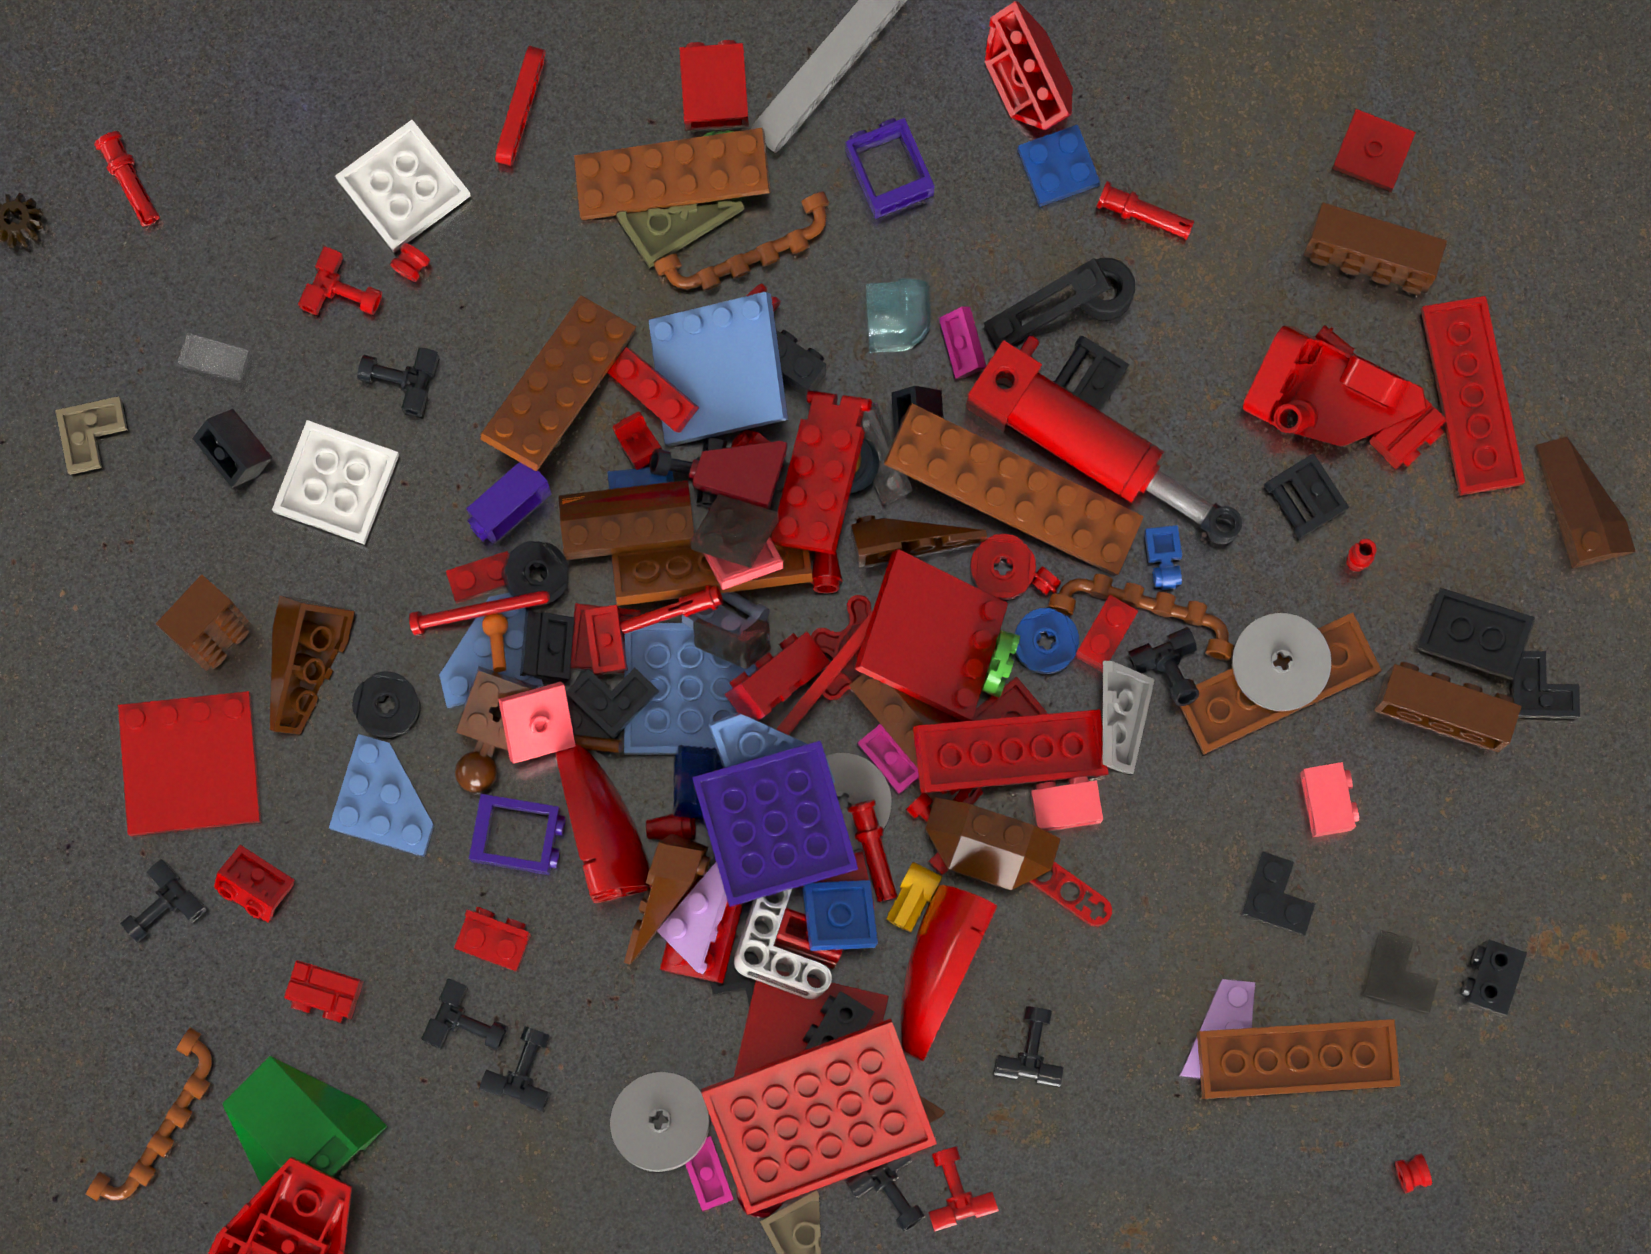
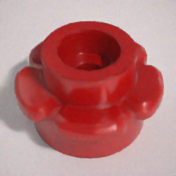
M1041 566L1036 573H1033L1035 579L1032 584L1044 595H1047L1049 592L1057 594L1056 589L1061 584V581L1049 570Z

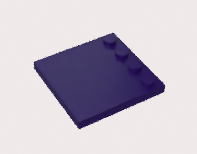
M821 740L692 777L729 907L858 870Z

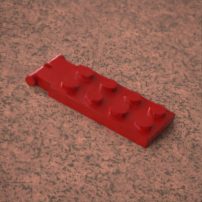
M811 390L807 393V403H810L811 406L808 418L801 419L771 536L774 545L835 554L865 435L864 429L860 426L864 411L869 412L871 410V399L843 395L840 405H837V394Z

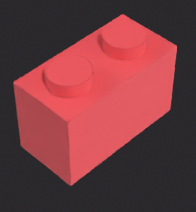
M1343 762L1303 769L1300 777L1312 837L1352 831L1356 827L1355 822L1359 821V812L1356 802H1351L1349 789L1353 788L1349 769L1344 770Z
M1086 776L1069 779V785L1056 786V782H1045L1037 784V790H1031L1030 800L1035 826L1047 832L1099 824L1103 821L1097 780L1089 781Z

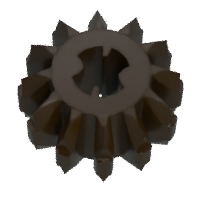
M18 193L15 200L12 199L10 194H5L6 203L3 205L0 203V243L7 241V245L14 249L19 241L23 247H27V238L31 237L33 240H38L39 238L34 230L44 229L43 222L39 220L44 215L43 211L40 208H36L37 203L33 198L26 200L22 193ZM13 218L21 219L18 224L11 221Z

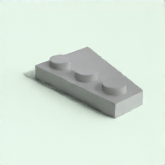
M1103 661V765L1122 773L1134 774L1155 679L1114 661Z

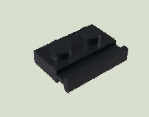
M533 610L526 612L520 676L528 675L534 676L537 679L563 683L569 680L575 617L545 612L541 614L535 613Z

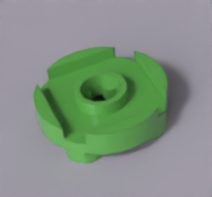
M1003 630L999 632L981 690L982 692L1000 698L1006 681L1002 677L1009 678L1014 663L1010 653L1015 654L1020 635Z

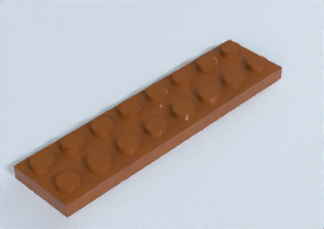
M913 403L909 405L883 463L1114 576L1119 575L1144 517Z

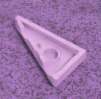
M717 862L657 930L693 969L701 974L707 969V964L704 961L710 942L715 943L718 933L717 927L722 920L727 904V897Z

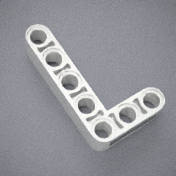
M792 889L776 893L779 898V903L776 904L770 903L765 897L753 900L734 956L736 970L743 976L806 999H815L821 996L829 988L832 981V975L827 966L773 946ZM755 921L766 923L769 933H759L755 929ZM744 952L755 953L759 960L758 964H749L745 960ZM776 963L787 965L790 975L785 977L778 974L775 968ZM813 974L820 979L821 987L814 988L810 986L807 981V975Z

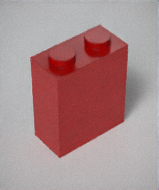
M723 40L718 42V45L705 46L701 42H692L687 44L686 47H679L685 131L749 126L743 43H737L734 40Z

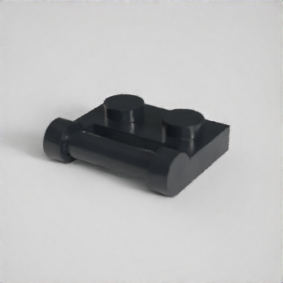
M1079 336L1075 342V350L1053 382L1068 390L1066 386L1087 354L1092 355L1095 359L1074 392L1068 391L1101 411L1128 369L1129 363L1090 339Z
M1314 453L1264 484L1268 493H1273L1296 528L1294 533L1298 539L1307 536L1349 508ZM1292 482L1314 518L1306 522L1283 485L1285 483Z

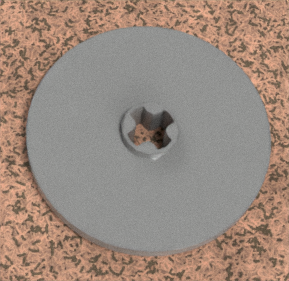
M1274 613L1258 618L1244 629L1233 650L1232 668L1238 686L1255 704L1274 711H1291L1306 706L1322 692L1331 672V653L1326 639L1311 622L1293 614ZM1277 654H1281L1282 658L1288 657L1290 659V662L1286 665L1287 670H1283L1281 666H1274L1273 663L1277 660Z
M834 753L826 755L835 780L833 784L837 796L841 797L843 793H847L849 795L848 801L852 805L875 799L876 805L874 810L878 824L884 829L890 816L892 800L889 785L882 772L872 762L855 754ZM843 808L841 811L852 849L862 848V843L855 839L854 834L857 830L852 813H848L847 808Z
M668 1072L650 1073L631 1082L616 1099L610 1118L611 1135L614 1144L622 1156L636 1167L654 1172L673 1170L688 1163L703 1147L710 1128V1115L700 1090L683 1076ZM659 1114H663L664 1118L668 1120V1123L662 1124L661 1129H657L656 1125L652 1123L653 1120H658Z

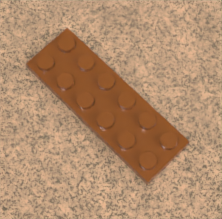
M763 128L574 155L579 213L582 220L616 216L617 213L623 211L635 213L648 211V209L652 208L664 209L671 206L691 205L771 193Z
M581 295L482 431L480 440L537 472L633 337L636 326Z
M766 529L771 538L773 529ZM695 538L696 545L612 555L617 606L678 599L681 596L684 597L702 591L706 585L718 586L721 593L813 582L809 550L777 545L774 546L783 560L784 569L722 590L699 546L698 538Z
M1352 612L1318 628L1330 649L1331 672L1322 692L1306 706L1291 711H1274L1255 704L1238 686L1233 668L1197 684L1199 697L1193 703L1180 707L1203 755L1381 673L1382 670L1354 613ZM1277 654V660L1273 664L1275 667L1281 666L1283 670H1287L1286 665L1290 662V659L1288 657L1282 658L1281 654Z
M1395 1019L1197 1032L1202 1099L1401 1086Z

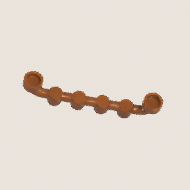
M824 191L818 192L801 201L805 213H813L814 216L812 224L808 227L792 231L782 238L766 242L749 252L735 255L725 262L704 268L689 277H684L678 273L677 269L681 268L682 264L676 253L671 254L654 263L658 276L665 275L669 282L677 288L687 290L702 286L705 292L720 286L721 281L719 278L731 273L733 279H737L751 272L749 265L761 261L762 266L765 267L779 261L778 253L790 248L792 254L802 252L810 247L808 240L819 235L825 227L827 219L825 207L829 205Z
M1095 574L1093 581L1082 578L1070 580L1062 586L1059 594H1052L1050 597L1048 608L1055 609L1065 616L1073 615L1076 600L1071 598L1072 594L1077 591H1083L1098 599H1107L1109 595H1112L1133 608L1150 610L1162 617L1178 618L1193 626L1203 625L1214 630L1216 639H1209L1205 653L1218 660H1231L1234 645L1229 643L1227 627L1220 618L1206 613L1207 605L1204 603L1189 601L1187 607L1174 604L1176 597L1167 592H1157L1156 598L1143 595L1144 587L1135 583H1126L1124 589L1113 587V579L1103 574Z
M190 1027L176 1048L177 1051L187 1057L191 1052L195 1053L199 1060L198 1066L168 1111L159 1129L151 1138L144 1153L131 1170L125 1183L119 1187L110 1186L109 1183L112 1178L100 1171L86 1192L87 1196L95 1201H98L101 1196L112 1201L123 1200L131 1196L139 1184L145 1187L148 1185L157 1170L151 1166L157 1155L163 1158L167 1155L175 1141L169 1137L176 1126L181 1129L185 1126L193 1113L187 1107L194 1097L201 1100L211 1084L205 1079L212 1066V1056L208 1047L199 1040L202 1036L200 1032Z

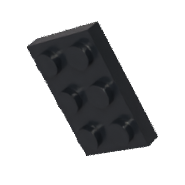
M1440 587L1418 648L1419 651L1514 680L1533 628L1535 617Z

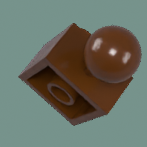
M478 666L456 727V733L477 740L474 750L464 754L458 760L455 767L456 780L464 790L471 793H481L488 790L494 784L497 777V766L492 759L495 748L499 747L508 751L502 716H493V711L490 710V707H497L498 699L540 687Z

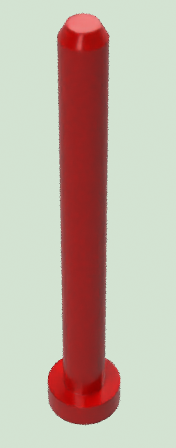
M543 590L422 615L420 611L412 612L409 614V624L414 635L423 634L425 628L545 604L550 600L549 592Z

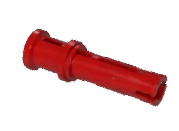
M119 131L107 133L97 139L94 145L97 150H101L106 159L108 172L115 175L122 186L141 226L151 225L160 216L133 168L135 160L132 155L127 154L121 142L122 135Z
M1106 181L1096 208L1101 209L1104 207L1121 214V218L1125 220L1126 218L1130 219L1131 216L1187 240L1194 220H1189L1140 200L1136 192L1127 193L1112 187L1111 182Z
M872 799L848 806L847 810L848 813H852L857 830L854 834L855 839L862 843L877 902H881L883 899L886 901L898 895L881 840L884 830L878 824L874 810L876 801Z

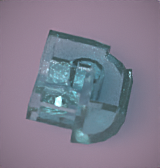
M898 279V282L866 284L869 353L911 349L924 339L930 330L931 324L930 285L928 282L917 279Z

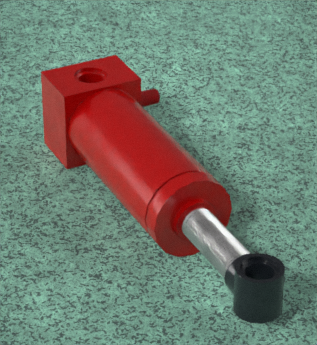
M1029 336L1020 350L1003 340L968 393L966 409L1002 432L1005 431L1007 426L1012 427L1118 495L1121 494V497L1130 503L1135 500L1139 492L1144 494L1145 491H1149V493H1153V495L1167 502L1170 506H1174L1175 509L1181 511L1184 515L1186 514L1189 518L1195 519L1196 522L1200 523V528L1207 532L1213 542L1228 544L1237 537L1242 527V518L1236 509L1229 506L1221 507L1217 503L1213 505L1191 492L1190 489L1184 488L1176 480L1174 481L1169 476H1165L1164 473L1159 471L1161 466L1158 465L1164 454L1163 450L1152 445L1149 441L1040 373L1042 364L1031 357L1039 345L1037 338ZM998 384H1006L1010 388L1002 389ZM1218 519L1229 520L1232 524V531H1220L1216 526V521Z

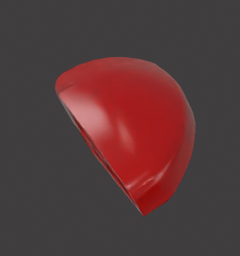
M575 743V747L555 752L579 857L584 863L583 871L592 901L594 903H601L647 891L648 888L652 887V885L646 884L650 870L647 854L635 823L613 782L587 749Z
M938 885L921 921L906 971L900 1019L902 1048L906 1054L921 1062H924L998 907L983 897L955 887Z

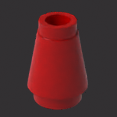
M815 552L812 569L813 582H810L813 584L814 591L818 593H834L839 591L843 580L837 552L835 554Z
M683 810L646 820L647 838L662 840L670 834H675L689 840L695 839L696 825L693 813H686Z

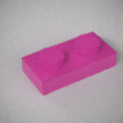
M962 306L939 317L955 379L966 378L985 369L986 362L971 308Z
M881 724L857 742L859 748L882 772L885 779L898 794H901L919 779L918 768Z
M709 1136L698 1154L685 1164L702 1211L734 1200L712 1137Z

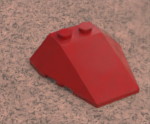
M291 1157L267 1181L259 1192L244 1205L236 1216L216 1235L208 1254H344L352 1186Z

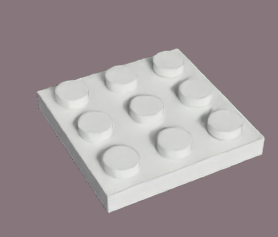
M410 120L335 176L340 185L394 253L400 249L403 243H408L471 196L468 189L413 120Z
M307 420L272 511L365 545L399 453Z

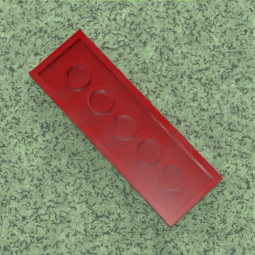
M1486 296L1423 306L1421 313L1441 410L1447 420L1445 422V429L1459 496L1523 485L1525 478Z
M1100 709L918 725L913 727L921 793L1109 775L1108 767L1103 765V726Z

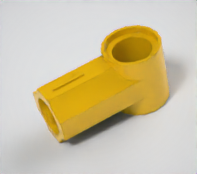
M913 861L901 883V891L894 901L886 920L911 933L926 903L931 901L943 876Z

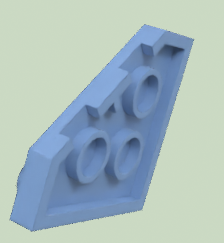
M508 592L496 596H491L487 599L486 602L509 598L512 596ZM526 608L501 612L508 621V629L503 635L506 670L498 673L537 687L543 686L542 679L528 675L520 676ZM485 616L475 618L439 674L447 708L465 704L478 666L493 671L490 637L482 629V621Z
M739 712L708 724L723 768L807 744ZM828 763V767H829V770H830V773H831V777H832L833 783H835L833 774H832V772H831V769H830V766H829V763Z
M358 734L329 829L425 857L434 824L393 747L388 742Z

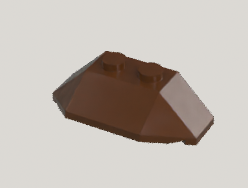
M937 797L934 799L925 827L928 836L931 838L948 870L1010 891L1051 871L1061 838L1035 825L972 804Z

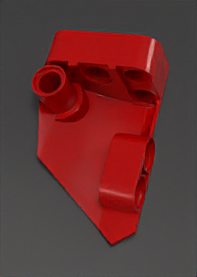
M1286 325L1282 326L1277 332L1243 403L1244 411L1270 423L1281 432L1301 435L1340 447L1363 439L1427 409L1423 387L1360 356L1350 355L1296 327ZM1292 410L1298 415V421L1294 427H1290L1287 423V415Z

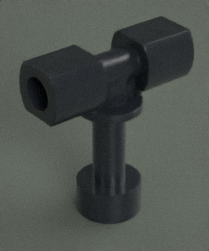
M419 347L414 366H407L405 371L377 365L376 357L363 355L359 364L357 379L371 383L373 378L376 377L400 383L401 391L406 392L401 407L402 411L413 416L422 417L428 397L425 391L428 377L433 378L439 355L434 350Z
M708 438L703 441L702 451L727 448V441ZM656 448L650 460V473L664 477L669 471L689 475L693 462L671 458L670 451ZM698 490L696 504L709 507L720 505L721 496Z
M1188 627L1167 635L1168 642L1152 648L1147 643L1128 651L1129 661L1135 671L1143 673L1157 668L1160 672H1167L1173 684L1170 694L1176 705H1189L1199 697V690L1194 681L1185 679L1178 667L1182 656L1197 651L1196 641Z
M160 859L147 871L160 887L156 891L159 898L136 919L130 914L120 924L138 943L148 934L144 928L168 907L173 912L178 908L192 923L207 911V908L190 890L186 891L179 884L178 875L163 859Z
M448 978L439 997V1001L442 1002L435 1019L430 1018L421 1040L441 1049L448 1031L455 1032L460 1027L486 1038L485 1046L498 1050L508 1026L494 1021L493 1025L490 1026L464 1015L465 1008L460 1006L466 993L467 986Z
M1026 1006L1024 1020L1029 1021L1030 1025L1025 1053L1018 1052L1017 1058L997 1055L993 1076L1017 1080L1018 1076L1036 1079V1084L1058 1088L1061 1086L1064 1067L1043 1063L1044 1057L1038 1055L1043 1024H1050L1051 1010Z
M524 1026L520 1039L526 1041L515 1072L508 1070L507 1075L503 1076L486 1070L479 1089L500 1097H504V1095L514 1097L520 1100V1104L544 1112L550 1092L531 1086L533 1079L527 1076L538 1046L545 1048L549 1035Z
M909 1155L853 1175L845 1180L856 1199L873 1188L877 1193L884 1190L900 1214L896 1221L903 1232L909 1230L926 1217L918 1205L910 1206L895 1184V1181L899 1179L896 1172L912 1162Z

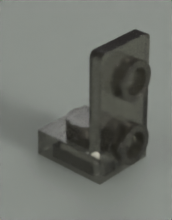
M700 618L693 622L694 645L696 648L744 669H748L771 650L770 626L768 622L758 619L750 627L743 630L740 635Z

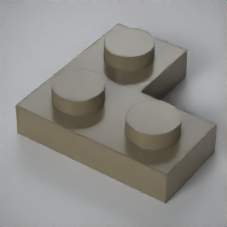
M119 396L55 410L67 472L70 475L102 468L96 437L128 430L122 399Z

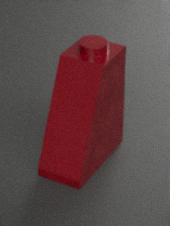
M775 441L702 451L700 460H693L689 478L693 479L694 489L769 510L787 452V442Z

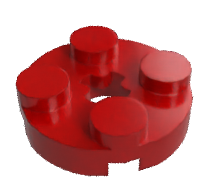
M996 534L987 538L986 541L976 548L971 559L970 571L976 588L1001 600H1010L1021 596L1026 592L1034 579L1033 573L1036 572L1034 554L1023 543L1024 541L1014 535ZM1000 559H1007V565L1013 568L1012 571H1007L1006 575H1000L998 570H994V564H999Z

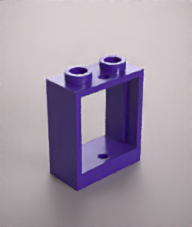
M896 118L888 119L879 124L878 129L868 133L866 130L858 131L852 134L848 141H845V152L875 219L934 196L935 186L905 118L898 121ZM900 138L918 180L876 196L858 154Z
M519 462L466 508L470 516L467 522L470 524L471 530L482 542L488 539L493 545L496 544L552 495L548 481L539 471L536 472Z
M480 794L469 860L472 863L550 875L551 867L557 868L560 848H555L557 835H563L566 817L560 815L561 809L559 806ZM495 807L549 815L541 862L487 853Z

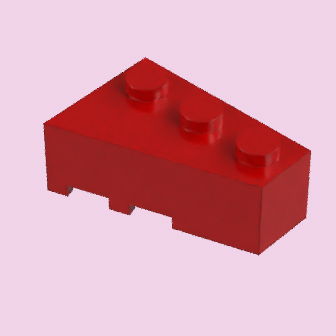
M808 632L803 633L799 637L792 633L778 644L782 650L772 656L768 652L754 663L757 669L750 675H747L744 671L729 682L732 689L724 695L737 712L754 720L765 717L772 711V708L781 701L786 700L795 690L807 683L830 664L828 658Z

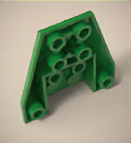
M269 1056L222 1103L262 1187L291 1157L334 1177L360 1149L365 1150L387 1127L364 1102L272 1056Z

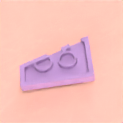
M1222 979L1199 1031L1252 1028L1255 982ZM1197 1037L1180 1076L1200 1078Z

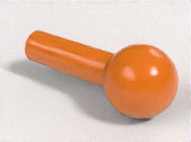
M501 613L487 615L482 621V629L490 637L493 671L503 672L506 670L503 635L508 629V621Z

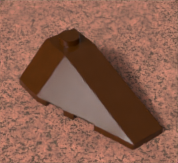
M1564 437L1537 444L1535 447L1572 569L1635 553V547L1626 519L1569 438Z
M874 515L858 518L855 524H851V534L859 568L887 563L892 552L897 549L917 557L981 544L987 539L986 530L888 518L876 519Z
M279 595L272 629L271 731L301 734L318 701L317 693L324 679L329 680L333 672L331 666L338 652L343 653L348 643L355 611L311 600Z
M670 834L659 841L646 880V884L652 885V887L647 889L638 909L644 915L642 920L638 919L634 925L624 963L631 964L637 960L656 935L657 930L672 914L697 881L699 875L704 876L706 874L711 859L706 856L708 846L675 834Z

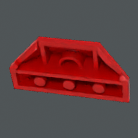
M1015 1L990 17L989 26L991 28L987 39L985 64L1010 117L1042 130H1047L1072 114L1073 87L1047 32L1018 1Z

